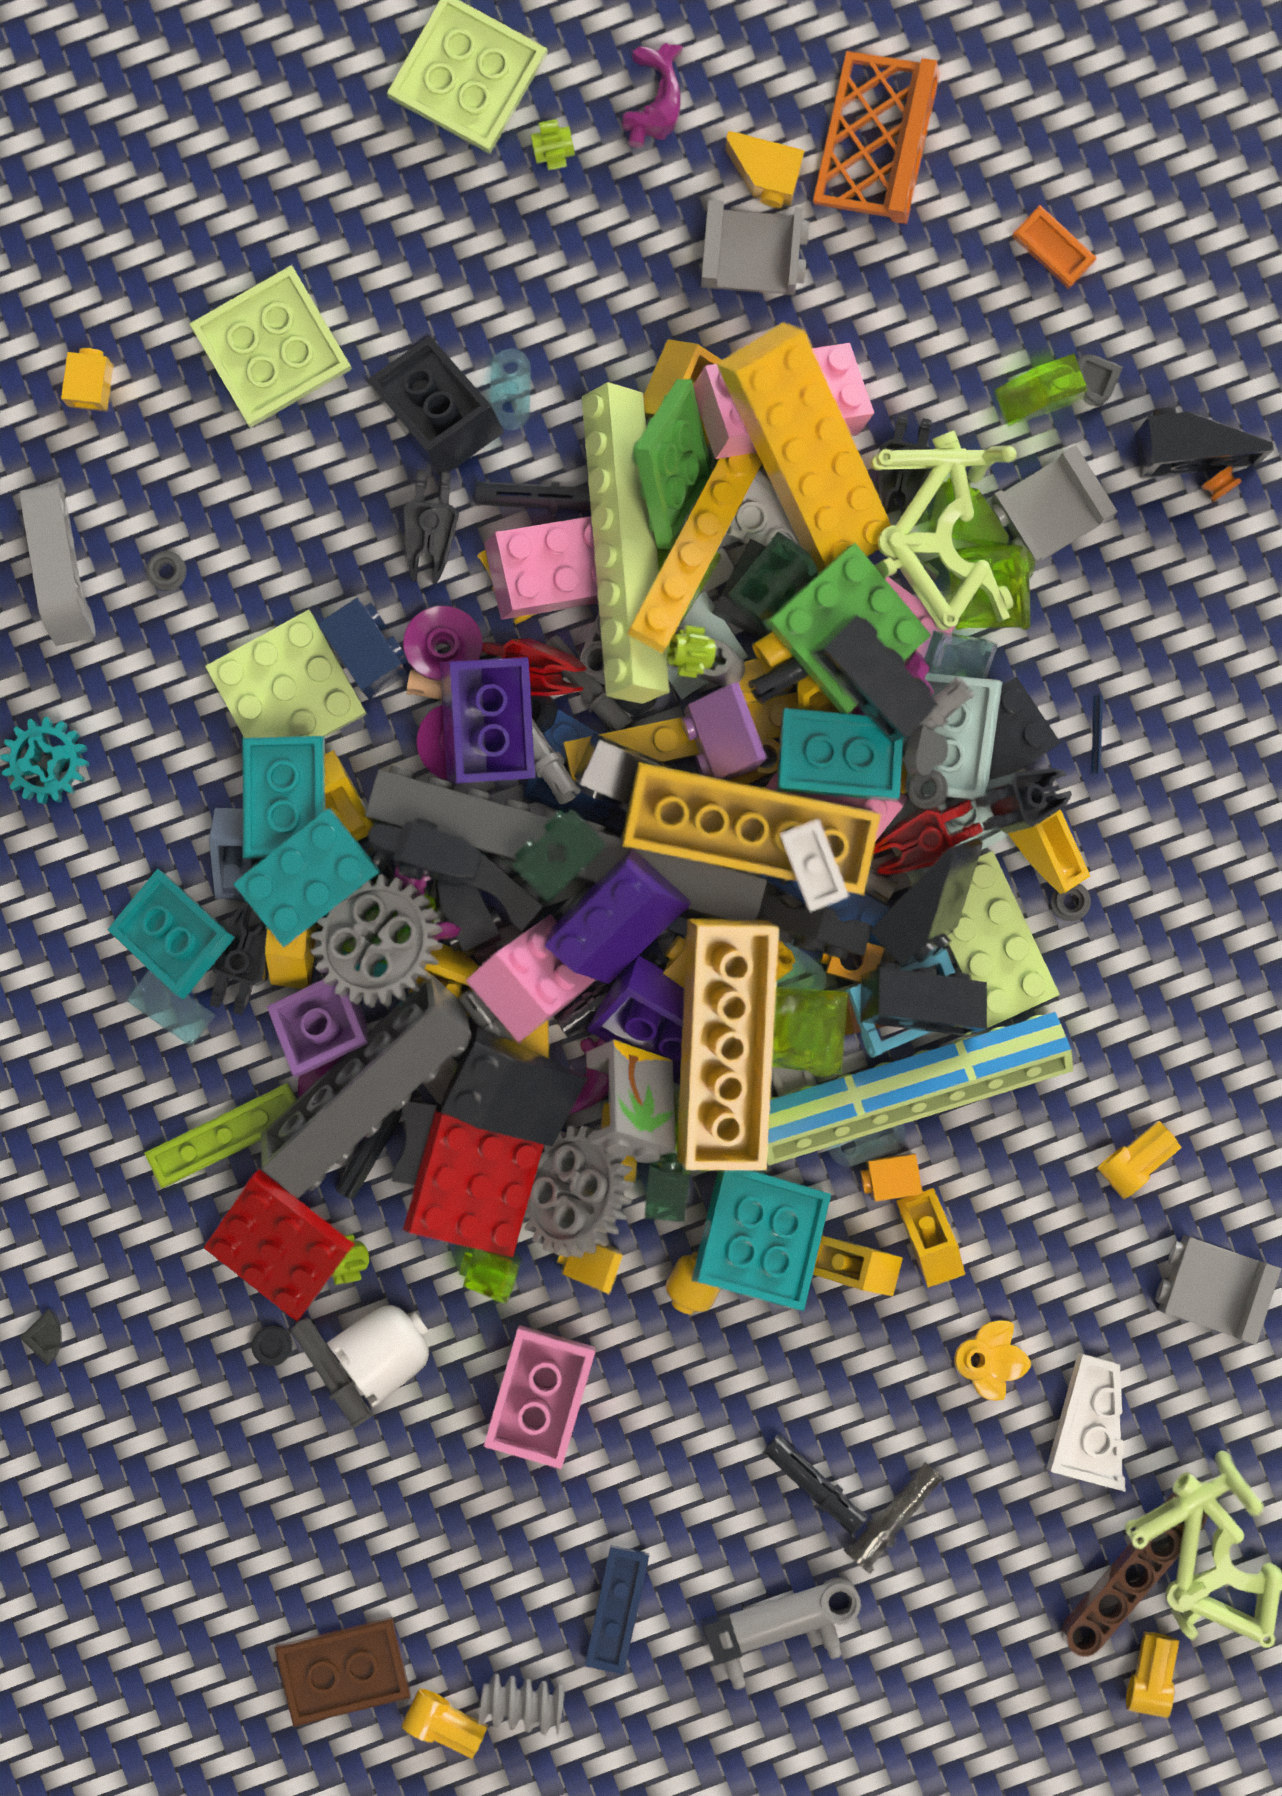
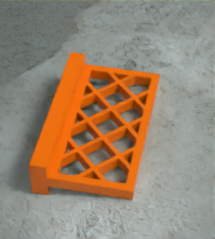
M846 51L813 199L814 205L891 217L892 222L907 224L940 76L937 60L921 58V62ZM853 64L870 66L876 75L859 88L856 87L850 78ZM878 68H884L886 70L880 72ZM897 71L912 73L910 85L895 94L886 81L888 77ZM881 83L891 98L872 110L863 94ZM848 86H850V88L853 91L849 95H847ZM907 97L906 105L904 107L901 103V100ZM858 98L868 114L849 126L842 116L843 109ZM896 104L903 114L902 123L887 132L878 116ZM873 120L883 136L864 148L854 132ZM841 123L844 127V130L838 134ZM899 134L896 145L892 138ZM850 136L859 152L843 163H840L834 154L835 145ZM888 142L895 152L894 160L879 170L869 154ZM865 158L874 174L858 185H855L846 170ZM833 161L836 165V168L830 171L831 163ZM891 172L889 182H887L884 176ZM842 174L851 189L839 198L826 196L827 182ZM880 180L887 190L884 205L867 202L861 191ZM856 195L860 201L850 199Z

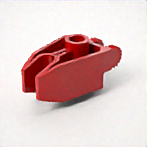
M531 638L512 639L505 645L493 642H483L482 652L488 655L501 656V659L529 658L530 693L532 696H553L583 691V686L563 680L561 673H556L562 672V670L571 672L586 671V666L569 653Z
M970 800L962 801L940 811L939 807L934 809L920 808L886 830L876 840L873 854L892 847H896L902 852L898 856L878 865V873H905L932 866L949 848L983 832L979 822L968 824L953 833H950L947 821L964 816L973 809Z

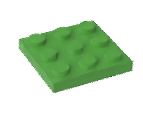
M691 379L676 380L669 393L664 396L662 404L654 417L649 420L648 426L641 438L633 447V462L638 466L641 478V495L646 499L649 511V528L654 532L657 548L672 549L712 473Z
M856 543L849 545L765 622L841 714L849 713L857 704L811 655V652L842 620L855 615L867 619L878 632L877 637L887 648H892L898 652L904 660L931 636Z

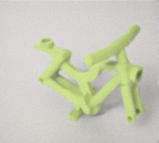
M951 431L932 440L935 446L933 450L884 449L871 459V466L877 471L883 469H933L896 526L887 527L880 533L878 547L882 554L889 558L874 565L885 579L896 573L897 569H900L934 620L936 628L940 631H945L957 625L960 616L979 587L988 595L998 622L1009 618L1007 610L1013 607V600L1007 587L1004 585L1001 587L997 586L987 561L979 560L975 563H969L961 558L953 547L951 535L953 525L958 518L968 522L974 516L967 476L970 482L978 483L982 480L988 467L994 463L1012 462L1017 456L1016 450L1011 446H992L987 450H966L960 447L955 431ZM967 466H971V468L968 471V475H966L965 468ZM950 472L955 500L944 508L937 520L935 533L911 532ZM914 553H937L946 568L959 579H962L948 602H946Z
M1219 1451L1215 1455V1462L1221 1474L1219 1477L1208 1483H1201L1190 1473H1183L1178 1477L1173 1486V1492L1179 1497L1177 1498L1176 1496L1137 1520L1128 1521L1125 1524V1531L1136 1548H1143L1147 1545L1148 1541L1185 1520L1177 1577L1175 1581L1169 1584L1165 1592L1166 1600L1170 1607L1173 1608L1171 1612L1180 1629L1188 1638L1194 1640L1199 1634L1194 1623L1200 1616H1203L1260 1643L1262 1647L1269 1648L1275 1643L1274 1630L1280 1591H1282V1570L1272 1563H1265L1258 1574H1246L1236 1569L1232 1564L1229 1550L1232 1544H1239L1243 1541L1244 1533L1217 1502L1216 1497L1231 1489L1246 1510L1252 1515L1260 1514L1263 1510V1504L1246 1484L1234 1466L1229 1453ZM1204 1510L1218 1527L1213 1535L1212 1557L1215 1567L1199 1575L1198 1573L1194 1575ZM1227 1583L1242 1591L1258 1593L1254 1617L1209 1597V1593Z

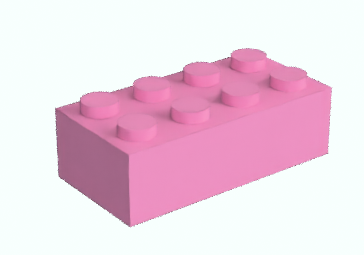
M850 343L813 348L851 436L859 435L873 416L874 411ZM706 365L693 386L698 409L715 459L757 452L717 365Z

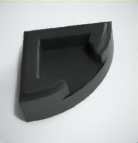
M51 1308L20 1337L47 1366L58 1355L62 1343L60 1321Z

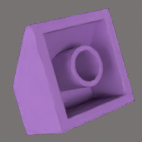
M739 682L730 684L688 704L684 711L686 716L681 718V722L687 739L689 741L694 739L699 754L695 755V761L700 775L730 780L758 769L766 759Z
M321 980L267 1006L289 1067L295 1078L368 1044L367 1022L360 1003L355 1004L349 1000V993L344 997L335 993L338 984L330 987Z

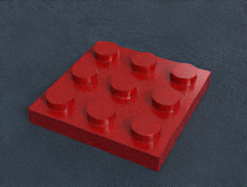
M435 1112L403 1231L513 1258L544 1144L478 1129L449 1115Z
M259 1169L242 1190L204 1246V1249L275 1304L280 1310L298 1322L355 1244Z

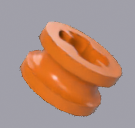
M1231 466L1225 468L1201 486L1203 490L1211 492L1210 500L1212 503L1242 482L1240 478L1232 476L1234 469Z

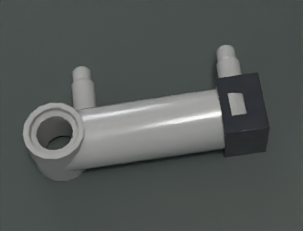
M836 1577L827 1580L823 1585L732 1614L727 1611L703 1619V1627L715 1666L724 1663L733 1688L736 1690L745 1687L744 1672L739 1659L742 1657V1653L819 1629L829 1657L831 1659L838 1658L842 1653L834 1624H847L856 1618L861 1607L860 1597L855 1586L849 1580ZM840 1591L847 1593L850 1596V1602L846 1608L836 1610L828 1605L832 1594Z

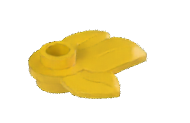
M998 1320L982 1325L975 1339L967 1340L960 1344L954 1355V1364L958 1373L962 1377L972 1380L976 1392L988 1400H1004L1006 1396L1005 1381L1021 1378L1031 1367V1361L1026 1353L1018 1347L1010 1345L1014 1324L1009 1321ZM978 1353L980 1362L978 1366L973 1367L971 1365V1357L973 1354Z

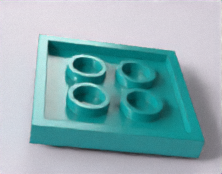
M718 1170L691 1281L786 1308L804 1311L831 1194L751 1170Z

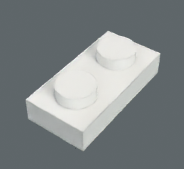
M819 819L779 834L810 912L849 897Z

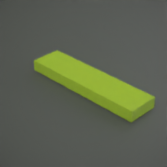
M286 1083L145 1152L144 1154L161 1189L261 1141V1133L297 1100L290 1084Z

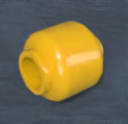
M698 1252L679 1258L665 1285L667 1294L673 1300L672 1305L685 1314H693L694 1311H708L721 1289L691 1281Z

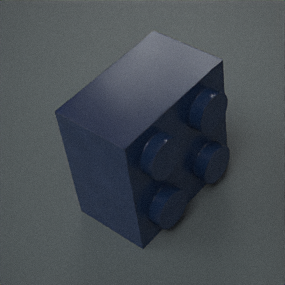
M357 597L318 623L368 699H371L408 675L403 664L408 662L405 653L393 635L385 639L381 632L387 629V626L371 602L364 606Z

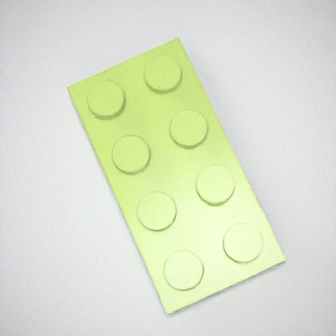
M991 851L980 856L958 927L948 936L952 940L948 947L960 973L970 974L971 980L987 982V1028L1060 994L994 852Z

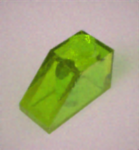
M1071 354L1040 365L996 388L994 391L1007 426L1010 427L1079 402L1083 399L1088 389L1075 354Z
M951 477L947 478V482L943 481L934 495L926 533H935L937 520L944 508L955 500ZM968 481L974 516L968 522H964L960 518L955 521L951 535L952 539L1003 550L1008 543L1009 535L980 490L970 487V482Z
M474 1249L473 1254L465 1252L458 1275L465 1277L463 1287L507 1304L511 1297L522 1259Z

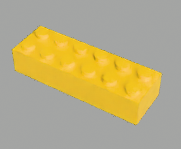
M781 323L716 364L811 569L820 573L853 543H856L867 557L879 550L878 538L880 533L892 525L805 331L792 325Z
M638 762L621 842L623 846L797 881L779 834L819 819L846 890L864 895L881 814L873 810Z
M688 919L677 1160L686 1170H766L778 927L766 920Z

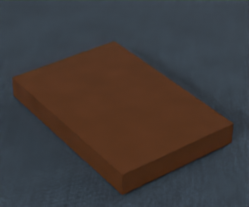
M393 1616L275 1646V1653L293 1727L411 1698V1690Z

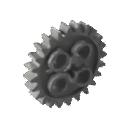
M379 875L376 886L370 879L362 888L356 890L328 912L327 918L322 917L317 921L323 927V931L313 933L311 937L320 942L321 946L311 950V953L318 958H324L315 967L321 973L329 972L323 981L330 987L338 984L335 993L341 997L349 993V1000L355 1004H358L364 996L365 1004L370 1007H374L377 997H379L384 1005L390 1006L391 994H395L400 1000L405 1001L406 987H410L416 992L420 990L416 982L419 976L430 980L431 976L424 968L426 964L438 965L439 963L430 953L431 950L442 948L441 943L432 939V936L442 932V928L437 924H430L438 914L433 909H425L430 901L424 895L416 898L418 890L410 884L404 889V882L399 878H395L389 887L388 879L383 875ZM374 905H379L380 913L374 921L366 922L367 910ZM398 911V916L392 919V914ZM411 927L412 931L409 940L403 944H398L397 935L402 928ZM375 935L382 939L378 947L371 942ZM351 938H356L355 950L349 955H343L342 947L344 943ZM387 960L388 969L383 976L374 977L375 965L379 961ZM361 963V969L356 971V965Z
M568 1126L567 1133L560 1131L553 1147L544 1145L545 1151L541 1154L524 1216L530 1218L524 1228L526 1231L534 1232L532 1241L543 1244L542 1249L564 1257L571 1255L579 1258L583 1256L584 1252L594 1254L596 1253V1244L608 1245L607 1232L618 1234V1228L614 1223L616 1219L626 1220L627 1218L625 1213L621 1211L622 1205L632 1203L631 1199L624 1196V1191L632 1188L633 1183L624 1181V1176L632 1168L621 1164L627 1156L626 1154L608 1153L604 1147L588 1143V1135L598 1130L581 1126V1128Z

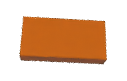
M1041 205L1012 234V237L1068 290L1097 259Z

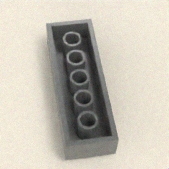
M430 974V980L424 979L419 984L420 990L418 992L413 990L406 996L405 1001H401L367 1033L368 1044L345 1054L261 1133L262 1169L297 1199L307 1189L312 1191L317 1188L323 1181L325 1173L335 1163L341 1164L351 1155L355 1144L364 1136L366 1138L372 1136L380 1128L382 1119L393 1109L395 1111L401 1109L408 1102L411 1092L421 1083L426 1084L430 1082L439 1072L440 1065L451 1055L453 1057L457 1056L467 1046L471 1034L466 1009L459 1002L458 998L432 974Z

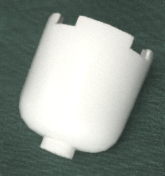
M392 1305L381 1306L327 1342L373 1408L418 1373L426 1365L429 1357L428 1345L423 1337L429 1331L415 1312L408 1317L404 1311Z

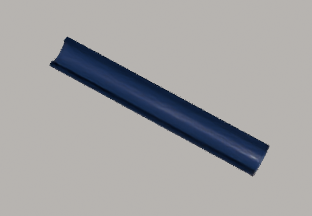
M1101 694L1094 695L1091 774H1101L1103 695Z

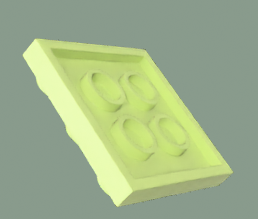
M440 0L390 86L387 95L389 99L490 154L547 55V48L460 0Z
M292 265L190 323L250 428L352 370L351 365Z
M310 610L301 613L205 666L244 738L323 736L325 738L367 715Z

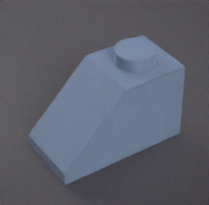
M215 808L209 836L215 899L245 900L233 883L245 875L257 862V859L245 860L243 858V809Z

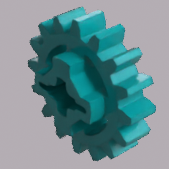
M49 717L43 718L42 726H39L35 720L29 719V730L24 731L17 726L14 728V732L18 737L16 741L5 739L4 744L11 748L10 754L0 755V759L8 762L10 767L3 770L2 775L15 778L9 786L12 790L18 791L24 788L22 798L30 801L36 793L37 801L40 804H46L48 795H51L54 801L61 802V792L63 790L72 795L76 793L72 785L74 780L79 782L85 781L86 778L78 772L80 768L89 766L88 761L80 758V754L88 750L87 746L75 744L80 736L77 731L73 730L65 734L68 725L60 720L55 728H53L52 719ZM45 735L56 736L65 745L52 747ZM28 743L29 748L25 756L20 758L23 748ZM43 752L53 756V759L47 762V770L37 765V762L43 760ZM70 763L66 775L61 779L60 774L65 764ZM39 775L45 787L32 785L26 780L25 776Z

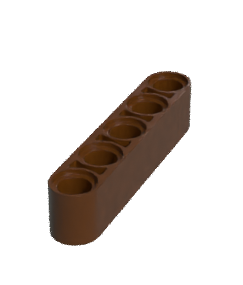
M1173 1493L1166 1499L1164 1503L1170 1501L1176 1496L1178 1498L1179 1496L1176 1493ZM1204 1510L1200 1530L1207 1521V1514ZM1185 1521L1163 1532L1169 1536V1544L1163 1551H1152L1151 1540L1143 1548H1136L1132 1542L1129 1543L1064 1621L1061 1633L1063 1640L1073 1653L1078 1656L1089 1657L1096 1654L1180 1555ZM1133 1564H1141L1143 1566L1141 1579L1133 1583L1127 1582L1125 1580L1127 1568ZM1104 1596H1117V1606L1112 1612L1102 1613L1099 1611V1602ZM1089 1626L1092 1630L1090 1639L1083 1644L1073 1642L1074 1631L1078 1627Z

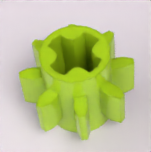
M557 119L538 123L540 132L530 134L536 164L546 162L548 170L567 167L565 158L575 156L569 126L559 128Z
M685 626L684 630L678 631V635L673 634L667 646V661L673 667H678V676L696 678L698 673L703 674L704 669L712 667L715 660L716 646L713 639L704 636V628Z
M353 1234L344 1235L355 1245L331 1276L335 1285L361 1280L359 1271H363L368 1267V1250L361 1241L354 1242Z

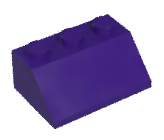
M529 658L440 662L447 781L452 783L535 778Z
M631 848L551 927L544 946L574 973L609 984L691 904V901Z
M638 955L616 978L590 1022L587 1031L607 1043L616 1040L673 1060V1082L680 1085L685 989L664 975V970Z

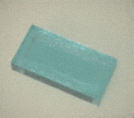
M934 630L924 659L930 667L928 671L930 673L986 679L998 644L986 639Z
M148 970L127 1000L131 1005L191 1047L196 1044L216 1015L189 995L184 1000L175 995L150 970Z

